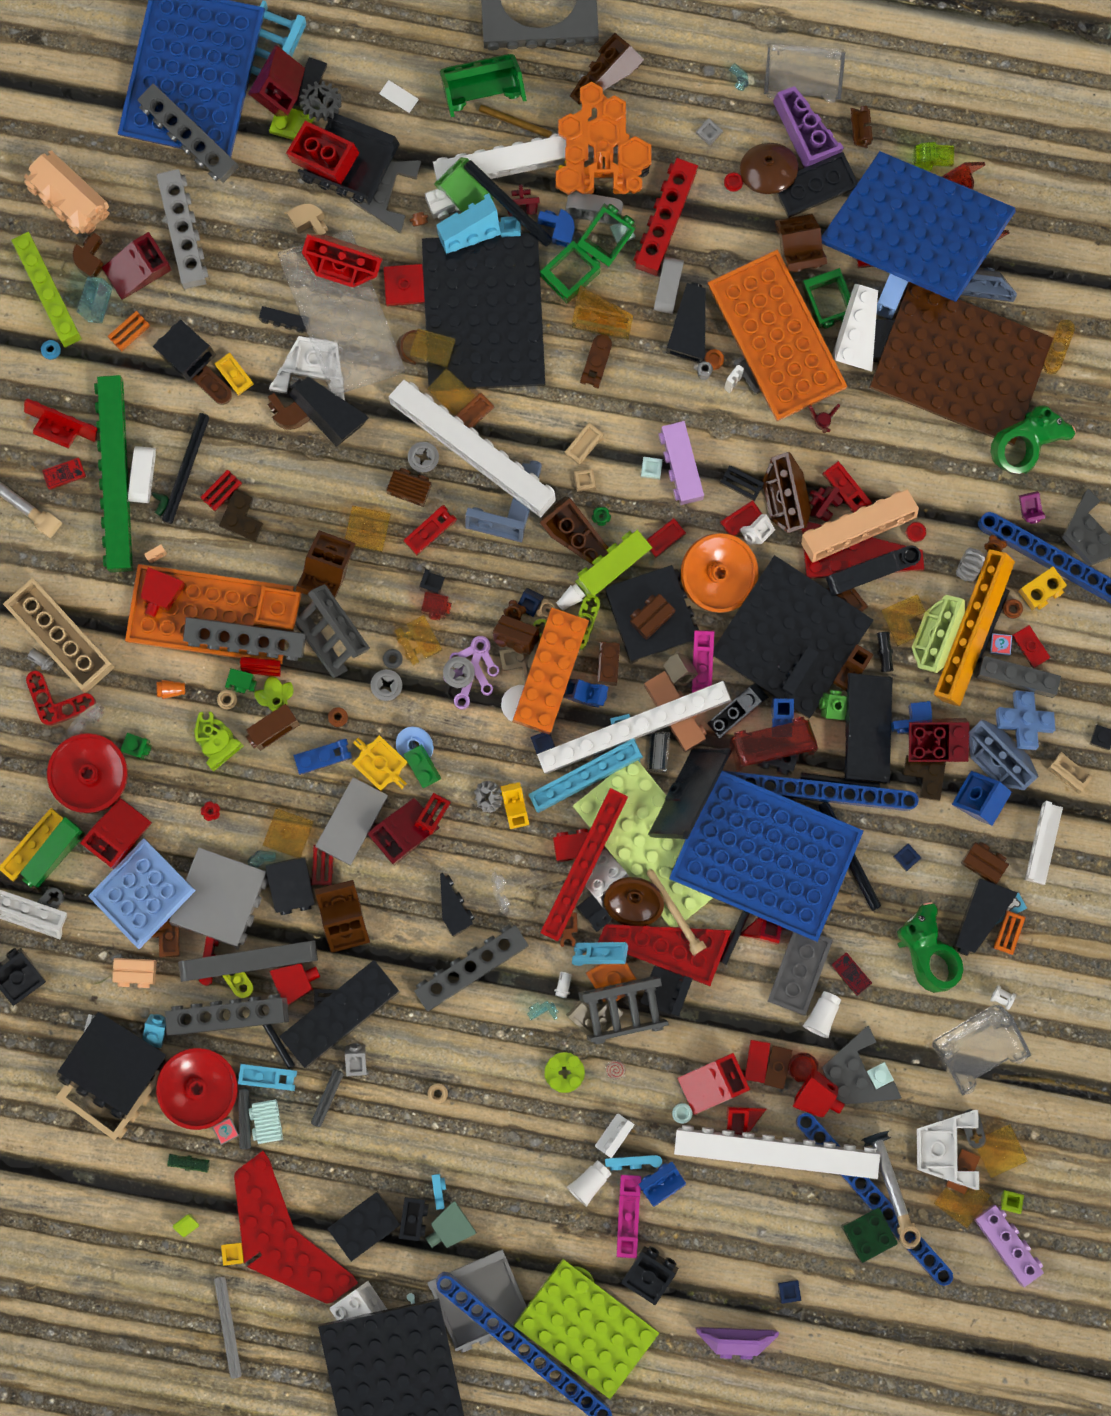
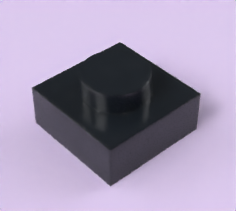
M1095 725L1090 745L1110 750L1111 729Z

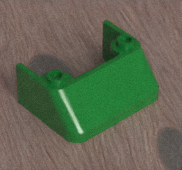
M513 54L468 62L440 70L447 107L451 117H455L454 111H460L466 106V101L504 94L509 99H516L521 96L523 102L527 101L522 72Z

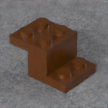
M813 214L775 221V228L780 238L781 255L789 271L799 272L805 268H819L827 264V256L822 247L821 229Z
M319 530L306 556L303 573L296 586V591L308 595L311 590L325 584L334 598H336L345 579L348 562L356 543Z
M354 880L314 890L331 953L370 943Z

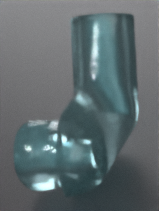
M734 63L729 71L737 77L736 89L744 91L745 87L749 85L748 74Z
M258 850L248 859V865L258 868L264 861L275 862L276 852Z

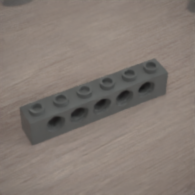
M154 83L137 99L141 104L139 108L147 116L151 114L155 118L153 122L159 128L165 127L169 131L167 135L174 142L176 140L180 141L183 144L181 146L182 150L188 155L192 153L196 157L194 161L202 169L206 166L210 170L208 174L216 182L219 179L224 183L238 169V164ZM158 105H164L161 112H155V108ZM177 118L175 125H169L170 119ZM191 131V136L184 139L183 133ZM205 144V149L202 152L196 151L198 145ZM212 158H219V162L216 165H210Z
M186 617L183 641L188 642V646L200 647V644H207L209 649L219 650L221 646L227 647V651L239 652V649L247 650V654L259 655V652L267 653V657L278 658V655H285L287 660L298 661V657L302 658L304 656L306 633ZM203 628L210 631L208 639L201 637V630ZM222 631L229 633L230 639L228 642L221 640L220 634ZM242 634L249 636L250 640L247 645L240 642ZM262 636L267 637L269 640V645L266 648L262 647L259 643ZM285 639L288 641L289 647L287 650H282L279 647L280 640Z
M506 926L500 930L502 934L498 937H489L484 941L485 945L478 949L476 946L467 952L468 956L461 960L459 957L452 961L449 969L444 971L442 968L433 974L434 978L427 982L425 979L417 984V989L414 992L426 1011L429 1012L529 947L517 926ZM503 939L510 942L509 949L505 951L498 947L499 942ZM486 950L493 953L492 960L488 962L482 959V953ZM469 961L476 964V970L471 973L465 970V964ZM452 972L459 974V981L454 984L448 981V976ZM435 983L442 985V992L437 995L431 992V987Z
M280 994L268 995L266 1000H261V997H250L248 1002H242L241 999L229 1000L230 1004L222 1005V1001L210 1002V1006L203 1007V1003L191 1004V1008L183 1009V1006H173L171 1011H165L167 1036L289 1022L287 998H281ZM264 1005L269 1007V1013L266 1016L262 1013ZM245 1007H248L250 1010V1015L247 1018L243 1016ZM226 1009L230 1011V1018L228 1020H225L223 1017ZM206 1012H209L211 1014V1019L209 1022H206L204 1020V1015ZM190 1014L191 1022L187 1025L185 1023V1016Z

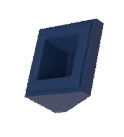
M526 588L518 604L525 606L526 614L534 617L544 596Z

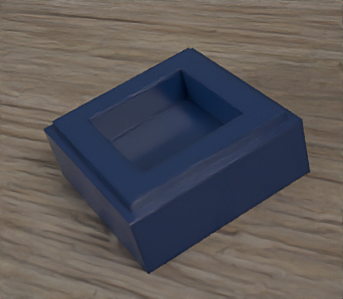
M540 733L530 737L536 754L555 747L551 734Z
M909 843L893 856L906 872L921 859L920 855Z
M798 1280L778 1283L781 1304L802 1301Z

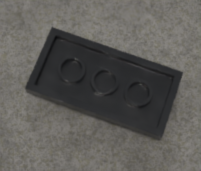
M841 152L799 170L795 181L787 189L777 193L788 218L853 191L858 182L844 152Z

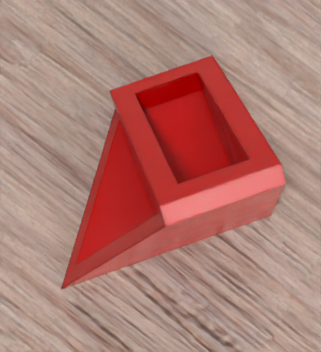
M758 917L741 932L740 936L777 945L780 942L782 927Z
M727 1107L726 1130H732L737 1135H742V1132H750L767 1109Z

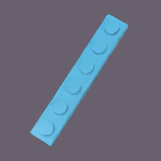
M631 739L528 795L536 812L539 813L643 758V755L636 741Z

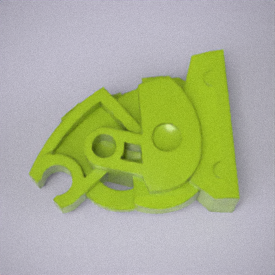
M199 712L194 735L196 742L202 748L201 751L209 758L206 762L212 771H215L243 748L244 745L234 738L232 731L222 721L214 719L213 712H209L210 717L208 720H204V713ZM214 725H218L220 729L218 730Z

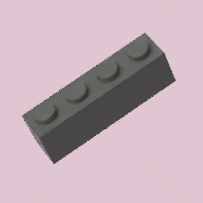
M988 656L981 658L976 676L977 679L1027 692H1034V694L1054 698L1057 695L1061 680L1060 675Z

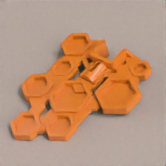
M593 82L580 88L582 110L575 114L570 113L558 120V136L566 140V166L556 171V188L568 195L575 191L581 194H593L594 178H613L614 194H626L628 192L635 194L642 190V178L638 176L642 174L643 169L651 165V144L636 136L629 139V134L626 133V101L615 95L608 99L603 94V88ZM596 108L597 117L588 122V119L592 117V109ZM588 145L594 148V163L584 168V162L588 160ZM618 146V165L613 162V148Z

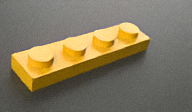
M50 808L2 862L0 871L14 882L63 820V817Z

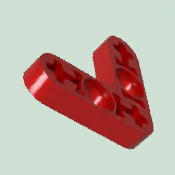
M31 671L26 677V683L39 718L47 726H53L90 712L96 706L95 698L88 693H83L54 704L46 679L42 673ZM34 675L38 678L41 677L38 683L41 688L44 686L45 689L37 690L36 684L31 683ZM41 693H46L48 696V700L44 704H40L37 701V697ZM84 698L92 701L89 703V707L85 705L79 706L80 711L77 710V706L74 701H77L78 704L84 702ZM66 704L73 706V712L70 715H65L62 711ZM47 707L48 711L54 714L52 721L44 720L47 714L44 709L40 710V708Z

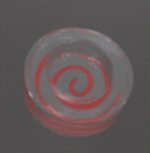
M612 1060L606 1065L605 1072L610 1079L619 1080L625 1075L626 1068L621 1061Z

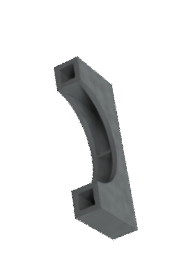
M481 0L484 49L491 51L498 50L499 48L514 50L518 47L533 49L538 46L553 48L557 45L572 47L576 44L591 46L599 43L597 0H576L572 12L564 20L543 28L528 27L514 21L505 12L501 0Z

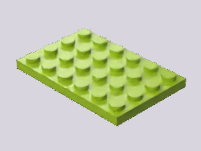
M564 1259L561 1260L513 1324L518 1330L609 1399L612 1398L659 1335L657 1330Z

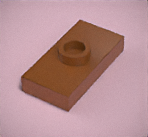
M479 393L455 416L459 417L466 427L473 428L495 407L482 393Z
M961 1149L958 1154V1171H975L980 1156ZM947 1180L945 1185L962 1194H965L968 1188Z

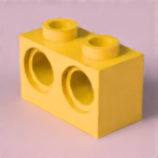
M1053 566L1022 587L1018 592L1031 610L1035 608L1040 610L1049 604L1047 602L1048 599L1051 597L1056 599L1065 593L1063 589L1067 584ZM1047 581H1054L1056 589L1049 588ZM1031 592H1038L1040 600L1033 599Z

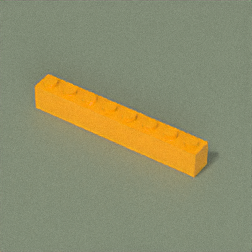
M991 549L988 551L934 695L942 702L960 706L1015 564V561L1007 553Z

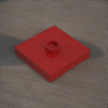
M422 264L384 267L386 306L425 303Z

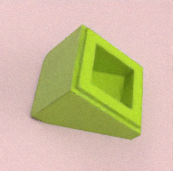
M1004 1190L1001 1195V1210L1021 1214L1024 1195Z
M187 1214L173 1225L174 1230L182 1237H186L199 1227L192 1214Z

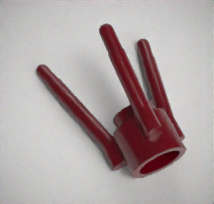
M837 404L829 414L822 412L818 415L815 413L812 405H809L812 419L815 420L816 427L822 430L823 433L831 431L829 429L831 418L839 409L840 404Z

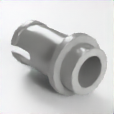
M706 361L701 362L697 367L698 377L701 376L700 379L702 380L708 379L713 371L712 365Z
M35 648L29 652L27 657L28 660L39 665L41 670H50L54 663L52 657L43 655Z

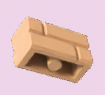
M114 958L112 981L113 983H118L117 987H130V984H138V988H150V984L155 985L157 962L156 960Z

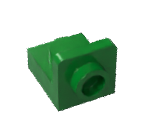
M127 733L121 747V752L144 760V757L149 755L152 745H150V740Z

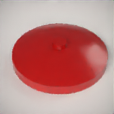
M91 733L75 735L63 741L51 755L47 767V781L53 796L63 806L78 813H96L113 805L122 795L128 779V767L121 750L109 739Z
M203 1048L186 1049L173 1055L161 1068L156 1081V1098L163 1114L174 1124L191 1130L207 1129L220 1123L232 1110L237 1097V1079L231 1065L218 1053Z

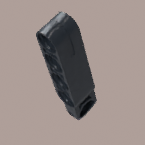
M910 545L828 575L825 578L831 595L842 593L913 566L920 561L921 552L916 546Z

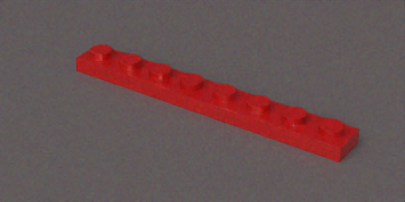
M612 788L609 789L540 931L541 934L559 941L628 796Z

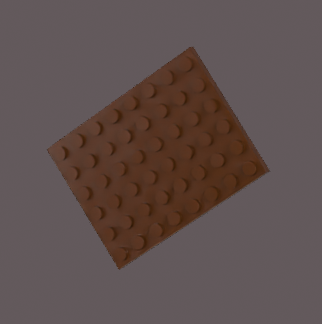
M908 282L869 388L994 438L998 432L1024 420L1054 338L960 299L955 302ZM1017 437L1012 438L1007 444L1015 445Z

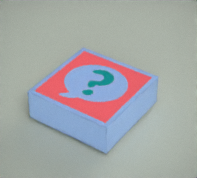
M992 633L990 654L1010 656L1012 635Z

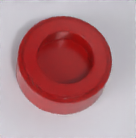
M913 522L907 527L906 536L911 542H920L926 536V528L922 523Z

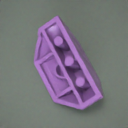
M696 1327L697 1334L716 1354H720V1358L732 1359V1355H740V1359H753V1356H758L779 1336V1331Z

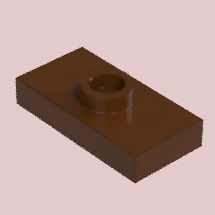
M772 1045L764 1085L784 1089L793 1050Z

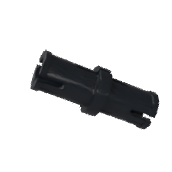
M890 632L877 633L879 645L877 654L880 656L881 672L894 671Z

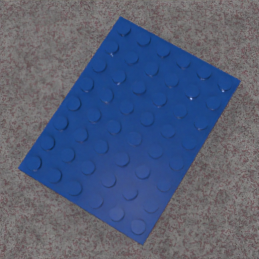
M148 0L118 135L182 149L181 146L183 144L180 141L176 140L174 142L167 135L169 131L165 127L159 128L153 122L155 118L151 114L147 116L139 108L141 104L137 99L154 83L231 157L265 8L231 0ZM158 105L155 108V112H161L164 105ZM177 118L170 119L169 125H175ZM191 131L183 133L184 139L191 136ZM205 144L198 145L196 151L202 152L205 149Z
M879 151L821 238L823 245L956 302L1016 211L1013 206Z
M722 771L688 839H685L669 879L818 942L864 830Z

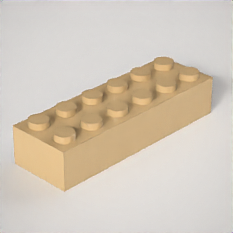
M33 577L3 603L84 693L92 689L115 668Z

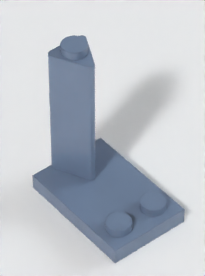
M530 461V464L522 463L527 473H533L538 478L540 477L542 467L540 462ZM514 497L507 518L484 512L477 507L467 508L465 528L522 543L530 509Z

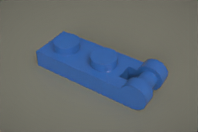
M347 739L293 755L299 775L352 759L351 752H348ZM340 749L341 755L335 756L334 750Z

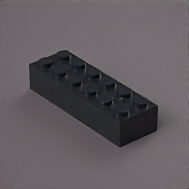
M373 960L279 1037L304 1068H308L398 995L400 991L378 963Z

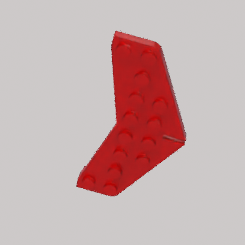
M264 1151L260 1152L235 1172L234 1180L244 1263L259 1252L262 1254V1256L248 1265V1268L326 1304L334 1302L359 1283L351 1272L295 1230L271 1161Z

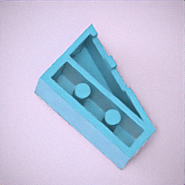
M489 193L484 196L485 199L476 205L471 203L466 211L461 214L456 212L436 225L438 237L446 254L501 235L497 209Z

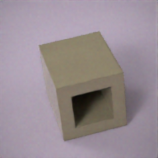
M673 654L663 664L673 684L685 686L698 675L687 655Z

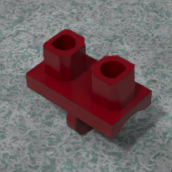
M518 184L519 190H512L511 193L512 196H519L520 199L512 200L517 205L526 204L528 215L537 214L538 203H540L539 197L524 198L523 195H531V189L523 190V185Z
M827 486L826 489L820 487L818 492L811 490L809 495L813 498L810 502L813 508L811 509L810 517L818 518L824 522H828L831 519L833 513L827 509L828 506L831 504L834 507H838L844 500L838 493L840 490L836 486L833 488Z

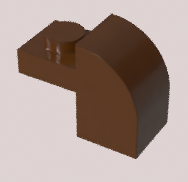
M95 233L91 237L88 236L86 238L83 248L76 244L73 250V260L78 270L93 282L104 266L103 262L94 256L103 243L101 237Z
M275 393L268 396L270 402L267 404L273 414L277 412L272 417L277 426L286 430H293L310 421L308 415L296 402L284 408Z
M856 645L833 684L847 692L848 673L862 674L874 654Z

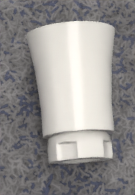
M824 991L803 1027L816 1035L829 1038L831 1026L839 1009L841 999L834 994Z
M597 1160L593 1166H590L566 1188L587 1207L611 1173Z

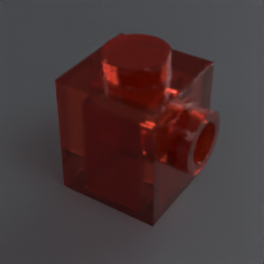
M425 592L421 612L424 615H429V619L440 621V618L445 619L446 614H450L452 603L449 602L448 596Z

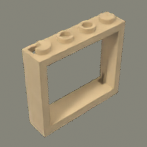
M157 1069L153 1080L138 1098L126 1119L121 1121L115 1131H112L67 1098L74 1088L70 1084L69 1086L64 1085L56 1098L115 1141L117 1137L121 1139L128 1129L125 1127L129 1121L134 1122L140 1114L137 1111L142 1104L146 1106L153 1097L150 1093L154 1087L156 1088V1081L160 1070Z

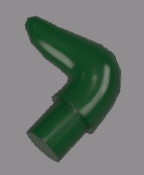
M152 492V496L160 501L154 513L161 517L166 509L169 498L167 495Z

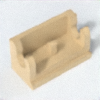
M1062 752L1059 753L1047 768V770L1078 794L1084 790L1093 778Z

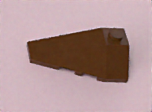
M616 33L598 51L600 56L596 62L592 61L589 65V73L581 77L570 94V97L579 105L581 104L580 88L593 82L605 90L630 75L644 61L634 48Z
M564 496L539 522L552 539L593 566L592 562L597 557L602 555L604 558L608 554L607 549L609 547L570 497Z

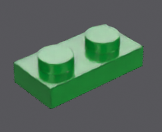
M422 744L403 754L423 789L441 779Z

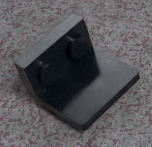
M654 966L650 977H659L662 986L656 987L655 990L658 1010L679 1017L693 978L681 976ZM644 991L641 1004L649 1006L647 992Z

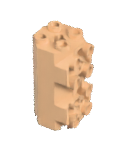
M52 150L48 151V156L45 153L41 154L30 165L28 169L31 172L30 175L26 174L24 176V183L27 189L34 196L38 194L41 202L48 209L52 208L55 215L62 222L66 221L69 225L68 227L76 235L79 232L81 234L85 232L88 235L95 230L96 225L100 221H104L110 214L107 211L109 208L107 201Z

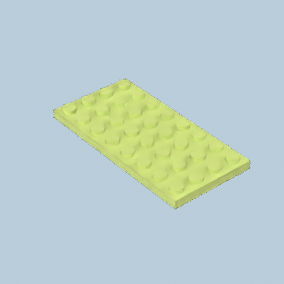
M636 761L611 774L572 807L588 827L591 828L610 788L628 796L605 844V848L627 872L629 877L642 878L651 882L647 876V871L652 869L686 921L708 903L712 897L669 879L685 839L653 838L648 835L665 802L666 794L641 763ZM664 903L661 917L669 927H678V923Z

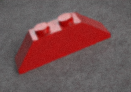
M307 234L302 250L303 256L316 276L352 288L376 278L382 262V257L365 247L327 235Z

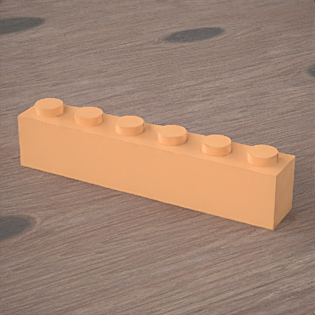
M908 489L903 492L898 491L889 498L877 500L873 505L863 506L852 514H844L838 520L828 521L815 530L810 529L802 535L801 544L813 563L917 518L919 507Z

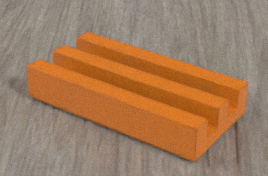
M135 311L109 334L108 338L122 352L146 331L150 324ZM138 318V320H137L136 322H134L127 330H125L119 337H117L116 339H114V338H115L117 335H119L125 328H127L134 320H136V319ZM141 323L143 324V326H141L135 333H133L126 341H124L121 345L119 344V342L122 341L127 335H129L137 326H139Z
M1006 910L993 948L1013 955L1026 917ZM1012 916L1003 945L999 946L1008 918ZM1016 918L1020 919L1011 947L1007 949Z

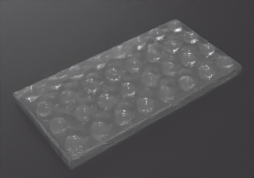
M351 230L331 235V237L357 245ZM304 244L278 252L279 260L326 383L332 393L338 395L405 373L404 365L371 280L352 288L316 276L302 254Z

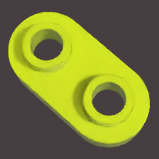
M245 972L235 973L233 976L222 975L237 997L248 998L252 995L254 986ZM245 984L247 991L241 992L240 987Z

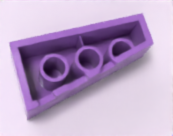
M795 86L776 94L773 103L804 168L842 152L844 149L842 144L836 141L833 137L834 134L821 122L822 119L812 111L810 104Z

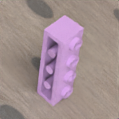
M685 421L662 426L661 433H658L661 445H665L666 451L663 452L665 462L670 464L671 470L668 471L670 481L675 483L676 489H673L675 500H679L680 505L703 500L704 493Z
M991 1205L973 1219L1020 1286L1026 1287L1044 1274L1041 1269L1043 1265L1037 1257L1033 1258L1029 1253L1031 1248L1027 1242L1019 1239L1017 1236L1019 1231L1013 1223L1009 1224L1005 1219L1007 1214L1004 1210H1001V1206L997 1208L996 1205Z

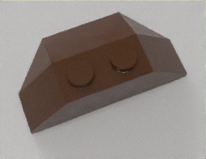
M790 452L771 457L770 465L762 481L764 483L763 488L770 520L787 533L805 529L811 514V506L804 473Z

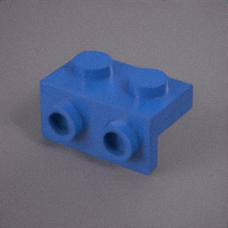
M670 1162L669 1164L661 1165L653 1175L645 1176L638 1185L651 1205L655 1207L684 1187L686 1182L673 1162Z

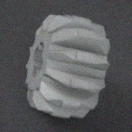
M968 548L960 560L956 575L964 581L973 582L981 571L985 561V554L980 550Z

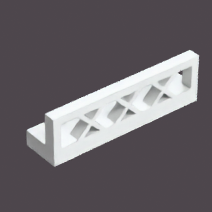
M1049 801L1042 803L1025 876L1026 881L1042 885L1046 883L1063 807L1052 805V802Z
M0 890V919L61 939L62 927L67 918L66 912Z

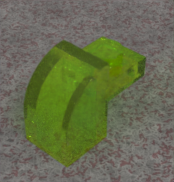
M936 142L918 144L913 149L912 165L926 171H931L933 166L953 167L954 146L936 145Z

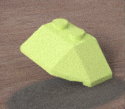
M945 595L942 600L925 611L912 645L919 669L938 673L944 668L965 614L964 599Z

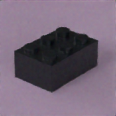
M377 1191L327 1229L352 1262L399 1227L401 1222Z

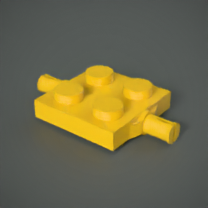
M380 735L368 745L359 737L356 740L361 745L356 741L353 742L361 752L352 765L378 790L382 791L393 781L401 790L407 785L399 775L408 762Z

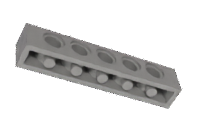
M179 169L156 174L182 286L184 289L205 285L207 284L205 278L209 276L207 267L202 266L201 259H204L202 247L198 248L197 241H200L198 229L194 230L193 223L196 222L194 212L189 210V205L192 202L190 194L186 193L184 188L188 186L186 177L181 175ZM174 189L180 190L177 195L170 194ZM177 208H184V211L182 213H175V210ZM181 226H188L185 232L179 231ZM192 244L190 250L183 249L184 245ZM190 262L197 263V265L194 268H187V265Z

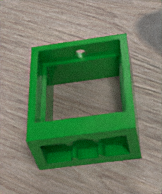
M604 203L579 238L577 245L609 267L635 231L636 225L634 224L635 221L628 215L622 216L619 214V210L614 205H606ZM605 212L628 228L610 254L587 238Z
M574 240L540 271V277L566 304L598 276L601 271L600 262L594 256L590 257L586 253L587 251L579 247ZM574 250L592 269L569 290L551 271Z
M840 268L803 281L802 288L818 328L824 327V329L834 326L838 321L843 322L846 311L822 319L811 292L836 282L847 309L851 295Z

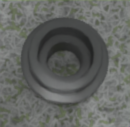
M390 649L384 653L383 662L386 667L396 669L402 664L403 657L398 650ZM391 656H395L397 658V660L394 663L389 661V658Z

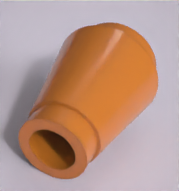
M162 679L160 682H156L157 697L166 699L185 695V683Z

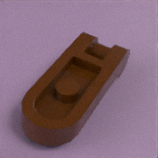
M601 334L594 338L580 380L581 384H591L594 388L599 389L612 347V341L609 336ZM589 373H596V378L589 376Z
M208 366L201 369L203 372L199 376L195 375L192 378L217 404L225 405L232 399L230 388Z

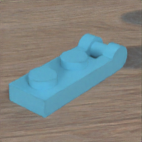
M626 942L575 943V955L572 957V964L576 966H582L583 964H626L628 945Z
M241 1064L238 1084L295 1091V1085L293 1084L297 1071ZM281 1075L286 1076L285 1084L280 1083Z
M658 1155L605 1158V1167H610V1171L622 1170V1166L630 1165V1169H642V1164H651L655 1168L660 1167L662 1164V1159Z

